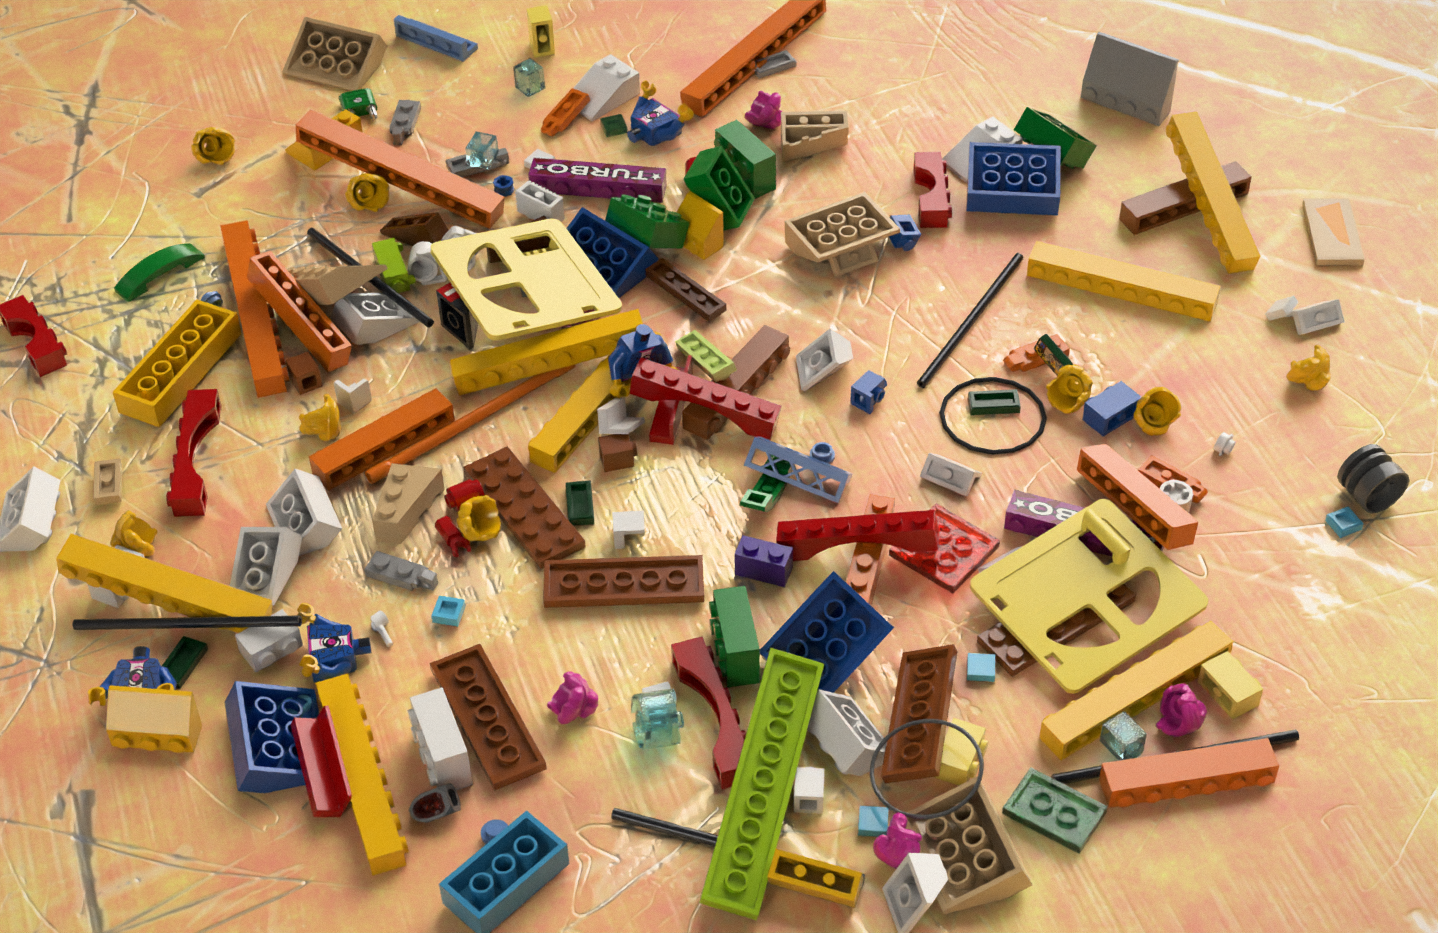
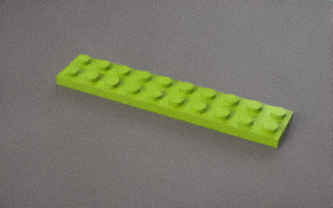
M770 648L699 901L700 904L757 920L824 663Z

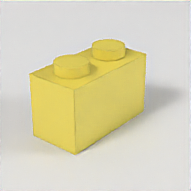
M548 6L526 8L529 42L534 58L555 54L553 23Z
M1228 651L1201 664L1197 682L1232 719L1259 706L1263 692L1260 682L1253 678L1244 669L1242 663L1235 659Z
M953 718L951 723L960 726L975 739L984 757L988 747V740H985L986 728ZM949 727L944 739L939 776L934 778L959 786L969 781L970 778L976 777L979 762H977V751L971 741L960 731Z

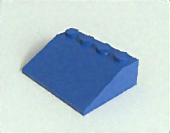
M969 142L966 211L1058 216L1061 146Z
M583 207L566 228L618 298L645 279V269L659 260L648 246Z
M833 571L760 649V656L767 661L770 648H774L824 663L818 690L834 693L894 627Z
M241 681L234 682L225 700V709L238 791L269 793L305 785L291 723L294 718H300L303 713L302 707L307 703L299 698V695L309 696L312 702L311 709L301 718L318 717L319 710L315 689ZM285 709H292L297 711L298 714H290Z

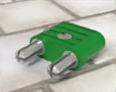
M364 88L344 92L339 95L342 111L346 109L356 116L369 114L372 120L378 118L376 112L378 107L371 89Z

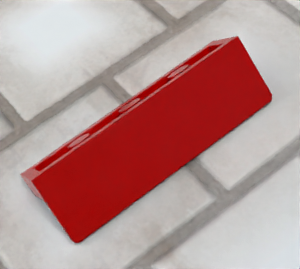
M688 355L685 367H674L682 372L693 375L692 355ZM660 400L658 402L649 433V442L674 445L686 401Z
M323 706L317 718H294L291 728L313 817H341L352 798L330 709L329 706Z

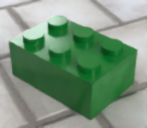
M1030 107L1025 108L1013 129L1020 134L1025 143L1061 146L1060 165H1065L1071 169H1074V167L1084 169L1097 146L1050 114Z
M738 120L715 129V147L722 145L755 199L775 190L776 154Z
M722 145L700 151L683 179L691 192L723 212V231L740 227L755 200V197Z
M629 195L611 197L605 219L606 222L649 248L683 249L690 223L682 219L681 214L668 211L666 206L653 203L651 198L643 195H638V198Z
M746 586L713 590V601L709 602L710 616L713 618L709 619L711 635H715V639H717L714 640L715 655L719 656V659L722 660L718 661V666L720 667L722 677L726 679L727 688L760 683V648Z

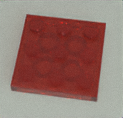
M936 503L929 510H935L937 518L939 551L912 553L892 546L889 549V556L953 594L999 548L1000 540Z

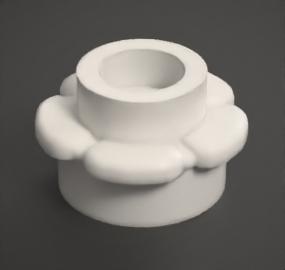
M1223 432L1217 439L1213 449L1219 452V456H1222L1223 453L1229 455L1236 444V441L1233 440V434L1228 435Z

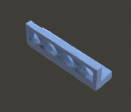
M400 15L394 18L397 37L464 62L478 49V43L414 19H408Z
M760 436L754 437L744 463L746 467L836 503H839L844 488L850 482L853 474ZM756 449L766 452L769 463L762 466L752 463ZM771 455H774V456L779 457V458L776 459V460H773V458H772ZM783 459L789 461L793 472L782 475L778 472L775 463ZM795 464H796V465H799V466H801V467H803V468H800V469L797 470L796 467H795ZM771 465L772 468H773V471L770 470V469H767V468H765V467H768V466ZM809 469L813 471L817 481L809 485L802 483L799 472ZM818 473L821 474V475H824V476H826V477L823 478V479H820ZM795 474L797 480L790 478V476ZM831 478L840 482L835 496L825 491L822 484L823 481ZM818 484L821 490L812 486Z

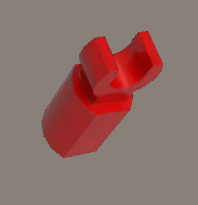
M444 516L436 521L435 528L446 544L451 547V554L454 557H459L458 548L460 547L465 548L467 552L471 551L470 541L462 537L461 532L449 516Z

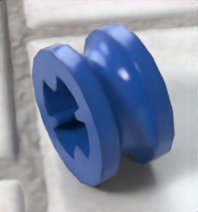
M507 175L496 177L493 181L494 192L504 197L511 195L514 192L513 179Z

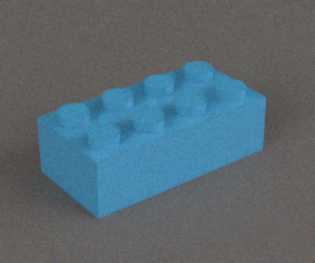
M526 810L439 883L442 903L475 933H490L569 865L568 846Z

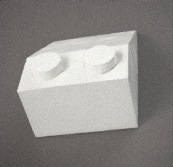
M611 54L594 63L574 86V89L587 93L590 97V102L581 110L580 114L593 122L639 95V72Z
M991 117L977 124L942 158V161L946 160L947 168L967 183L969 142L1022 144L1023 138L995 117Z
M349 293L335 302L330 317L338 325V328L350 338L351 342L357 345L376 343L420 322L384 293Z
M241 527L230 586L272 600V606H274L298 562L302 536L286 527Z

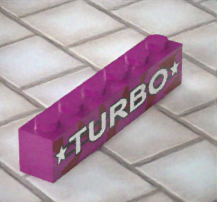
M533 158L528 174L531 183L534 182V184H538L542 188L545 187V189L559 195L609 199L611 197H621V195H629L634 198H638V195H643L651 198V202L663 203L667 187L666 168Z
M1014 489L1006 510L1004 529L1039 537L1083 510L1084 507ZM1131 520L1163 552L1164 546L1134 520ZM1091 531L1079 537V540L1091 552L1110 557L1113 556V553Z

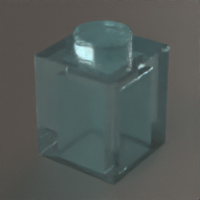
M529 58L513 67L515 88L527 97L545 89L544 68L534 60Z
M477 131L474 133L465 148L468 165L483 169L490 168L499 153L496 135Z
M1124 711L1102 724L1100 742L1119 761L1133 759L1143 753L1147 733Z

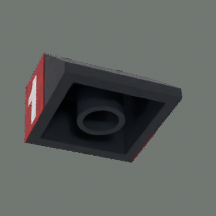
M450 282L436 290L441 326L471 350L474 348L478 323Z

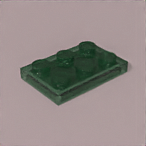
M1030 767L1003 806L1002 814L1080 854L1106 815L1108 806Z

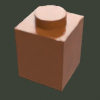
M309 352L285 360L289 378L300 395L323 387L319 368Z
M613 434L598 437L599 455L604 472L634 467V456H637L638 453L635 441H630L629 434Z

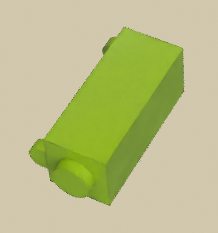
M395 238L372 243L376 265H386L388 268L380 273L382 281L398 293L409 291L410 285L414 284L416 279L414 275H408L400 254L403 250L402 243H396Z

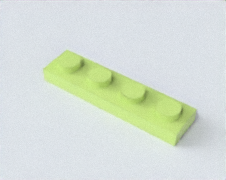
M696 330L675 341L678 350L686 357L692 355V362L715 382L725 380L730 374L737 371L734 362Z

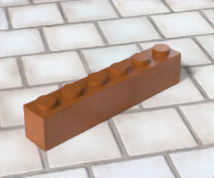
M1237 161L1221 166L1235 199L1247 195L1252 176ZM1186 178L1122 201L1119 220L1133 235L1200 212L1201 210L1197 207L1195 195L1190 191L1189 181Z
M764 325L731 359L737 371L730 374L725 380L718 382L711 380V382L750 395L762 385L763 380L769 374L775 371L777 365L788 357L790 353L789 335ZM691 402L682 411L683 429L705 440H708L714 433H717L721 429L722 424L728 419L712 409Z

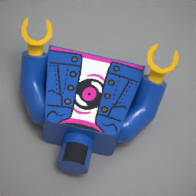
M644 80L641 83V89L644 92L643 96L639 97L630 117L631 130L627 132L628 138L632 143L643 140L650 146L674 140L676 136L682 133L681 129L685 125L683 122L691 120L694 113L685 103L678 107L677 111L679 114H677L654 98L648 100L649 96L656 94L657 89L653 83L649 88V82Z
M640 324L636 327L635 332L622 335L618 340L615 350L609 356L611 380H614L610 387V393L616 398L620 399V394L624 397L629 396V388L621 382L632 379V374L641 357L678 370L671 364L673 359L668 345L648 325Z
M301 603L297 608L299 612L297 616L300 615L302 617V624L310 622V625L307 626L309 655L302 657L299 666L303 667L301 670L303 676L310 677L312 675L314 683L355 672L357 669L356 655L372 653L370 638L354 639L350 625L330 621L318 614L313 615L314 609L308 603Z
M138 646L133 649V659L118 661L116 669L111 671L99 687H93L88 690L89 705L99 701L100 706H105L110 685L176 690L177 684L167 667L161 666L158 659L150 658L149 648Z

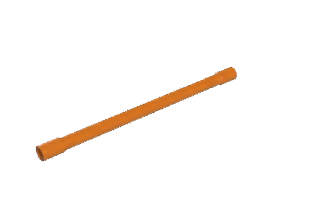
M576 365L537 374L392 458L366 470L365 476L371 484L380 481L388 476L392 463L407 464L552 379L569 372Z

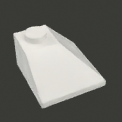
M830 328L796 355L801 390L807 391L853 359L849 340Z
M908 853L882 889L898 933H909L947 882V872L939 854Z

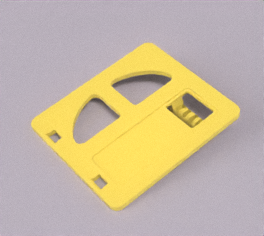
M546 219L438 241L431 245L430 252L486 336L491 340H503L619 313L622 309V302L562 222L557 219ZM541 236H548L551 239L549 247L524 253L514 243ZM484 248H492L510 272L472 279L468 275L467 268L471 258L478 251ZM512 287H521L538 313L527 314L505 309L492 303L482 294ZM594 309L593 312H589V313H584V312H583V311H588V310ZM521 325H525V326H526V327L514 329V327H516V326H521Z
M1099 499L975 575L970 582V589L1051 677L1066 692L1072 694L1085 689L1203 612L1208 605V597L1128 517L1107 499ZM1091 531L1113 553V562L1109 565H1104L1079 540V537ZM1143 571H1152L1159 583V601L1150 618L1144 624L1136 625L1107 597V594ZM998 598L1006 607L1000 611L992 601ZM1091 608L1119 637V640L1097 647H1071L1052 641L1047 637L1046 633L1083 609ZM1053 656L1061 665L1055 669L1048 662L1047 659Z

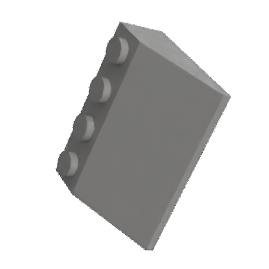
M1099 31L1096 35L1083 77L1080 98L1160 126L1171 112L1179 59Z

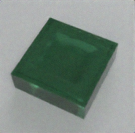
M622 114L600 118L606 137L628 132Z

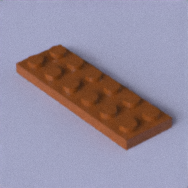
M508 446L463 467L467 478L471 480L477 479L483 488L484 495H488L496 501L499 518L540 569L544 568V560H561L586 547L584 538Z
M703 555L544 560V608L704 602Z
M1123 584L1107 594V597L1122 610L1135 602L1136 594ZM1085 608L1047 632L1046 635L1052 641L1065 645L1103 620L1091 608ZM1001 622L977 637V643L988 654H995V660L1012 677L1037 662Z
M481 644L430 663L431 672L439 687L443 688L450 708L494 791L547 769L541 752Z
M954 644L902 652L888 734L901 725L916 720L938 719L947 721L958 653ZM936 723L918 724L905 728L893 735L886 743L881 778L884 783L939 776L946 725Z

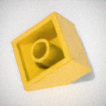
M689 191L677 210V213L682 215V219L690 222L683 247L705 260L724 247L723 212Z

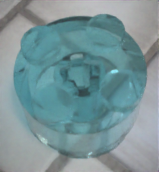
M674 689L651 691L632 696L631 713H635L636 722H632L637 744L640 748H643L642 750L681 743L679 728L684 727L682 712L676 710L677 698Z

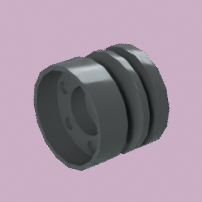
M1369 444L1353 452L1343 462L1337 475L1338 482L1346 488L1348 493L1354 495L1358 504L1368 513H1378L1392 506L1403 496L1410 482L1409 475L1397 463L1393 462L1392 457L1378 444Z

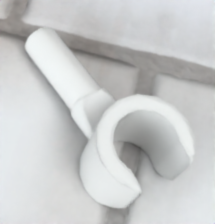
M378 611L371 616V628L375 632H379L387 647H391L393 642L384 628L389 623V620L384 612Z

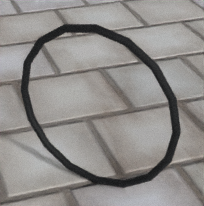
M997 377L974 378L955 386L944 397L939 412L944 430L955 442L972 451L991 455L1014 453L1032 445L1043 433L1047 419L1042 401L1031 389L1013 380ZM994 381L1013 385L1028 393L1039 405L1042 416L1039 431L1028 442L1014 448L990 450L972 446L957 438L947 426L944 411L948 399L959 389L973 383Z

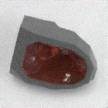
M449 783L418 795L412 801L408 811L410 816L416 821L428 823L460 811L461 802L455 787Z

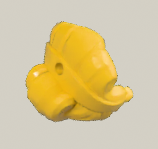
M208 127L196 132L193 144L191 145V151L193 156L202 164L212 162L223 165L224 162L230 161L234 155L235 139L225 129Z
M363 173L350 178L345 196L347 202L357 211L368 209L378 212L379 209L384 208L388 203L390 187L383 177L376 174Z
M1318 344L1314 346L1313 357L1298 362L1293 360L1290 363L1291 370L1286 375L1289 381L1305 383L1307 389L1311 391L1323 389L1331 379L1330 356L1326 349Z
M1065 365L1059 369L1057 378L1046 385L1048 390L1047 398L1050 404L1066 414L1074 413L1089 399L1093 381L1088 373L1084 372V369L1079 365Z
M1154 387L1139 399L1133 417L1138 426L1142 427V431L1147 435H1162L1167 433L1170 425L1181 417V402L1177 395L1167 388Z
M324 394L325 404L323 407L305 415H299L301 420L299 430L303 434H318L321 440L329 441L338 437L342 428L339 408L335 400L329 394Z
M488 495L477 496L461 504L460 510L457 512L458 518L456 521L458 528H460V531L468 541H486L498 537V533L501 530V522L494 499Z
M127 510L115 525L110 545L113 548L119 545L144 554V557H150L155 551L152 542L158 531L155 528H151L141 518H137L135 513Z

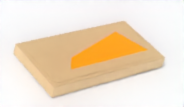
M1303 198L1302 206L1316 265L1363 266L1365 258L1350 199Z

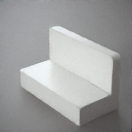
M1339 299L1295 309L1286 316L1294 317L1298 335L1345 322Z
M614 398L597 409L599 434H629L645 423L644 417H627L625 398Z
M929 453L919 477L968 496L975 477L980 478L982 472L941 455Z

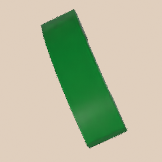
M191 243L163 248L132 267L119 280L114 290L127 302H130L148 291L146 284L180 264L188 268L205 258V256Z
M771 455L772 458H773V460H776V459L779 458V457H776V456H774V455ZM783 459L775 463L778 472L782 475H787L793 471L789 461ZM771 465L768 466V467H765V468L770 469V470L773 471V468H772ZM763 473L753 490L748 489L740 501V506L768 512L780 499L787 483Z

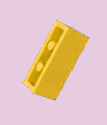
M775 849L767 876L769 884L853 908L856 907L863 882L862 872L780 849Z

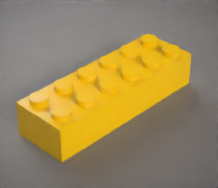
M196 299L112 392L118 413L160 427L187 397V391L194 389L242 334L237 312Z

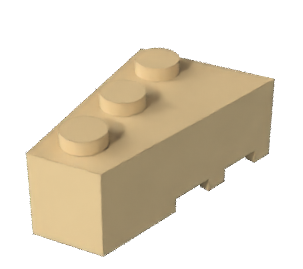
M847 110L781 112L782 163L848 145L849 125Z
M391 464L372 519L376 541L401 544L419 522L418 518L425 510L428 511L432 506L431 502L437 494L441 495L445 490L442 469Z

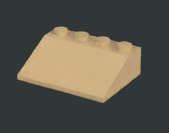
M304 17L282 73L348 91L359 90L381 64L387 44L379 34Z
M866 192L784 221L785 243L795 255L815 262L824 261L900 233V228Z
M325 265L322 267L312 266L310 268L303 266L296 269L295 267H290L287 270L317 305H332L388 268L386 265L327 267Z
M978 777L907 813L931 815L951 809L968 796ZM980 783L972 798L953 813L933 819L906 817L908 820L906 829L913 830L916 834L919 833L922 836V840L919 842L920 853L939 854L942 864L946 869L948 880L936 897L944 914L1004 900L1033 885L982 783Z

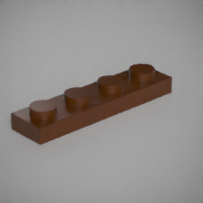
M662 258L645 269L646 277L708 322L727 311L725 302Z

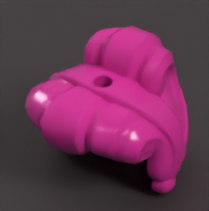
M759 91L758 96L751 105L750 111L745 113V120L752 125L769 129L779 127L781 125L782 112L779 110L781 105L780 94L775 92L770 95Z
M572 671L564 673V682L554 693L551 701L547 703V708L558 715L559 723L568 724L578 716L587 718L589 715L594 714L598 707V695L589 688L587 681L580 674Z
M1187 684L1171 685L1163 692L1160 711L1165 717H1162L1156 723V728L1162 729L1166 735L1174 737L1184 736L1188 733L1191 734L1197 731L1205 721L1206 706L1203 702L1196 699L1194 692L1191 691Z
M899 812L891 818L886 835L877 837L873 845L875 856L895 869L898 868L908 853H920L919 842L922 840L921 834H916L913 830L906 829L908 820L904 814Z

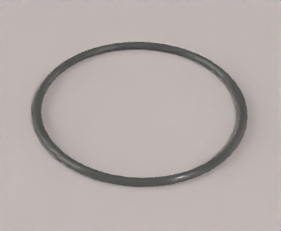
M922 719L901 725L890 732L879 743L870 764V780L879 800L893 812L902 813L906 817L913 819H933L953 813L972 798L982 780L984 761L977 742L966 730L948 721ZM924 723L950 726L964 734L974 745L978 754L979 774L968 796L951 809L931 815L910 814L889 804L880 794L874 778L875 761L883 745L893 735L910 726Z

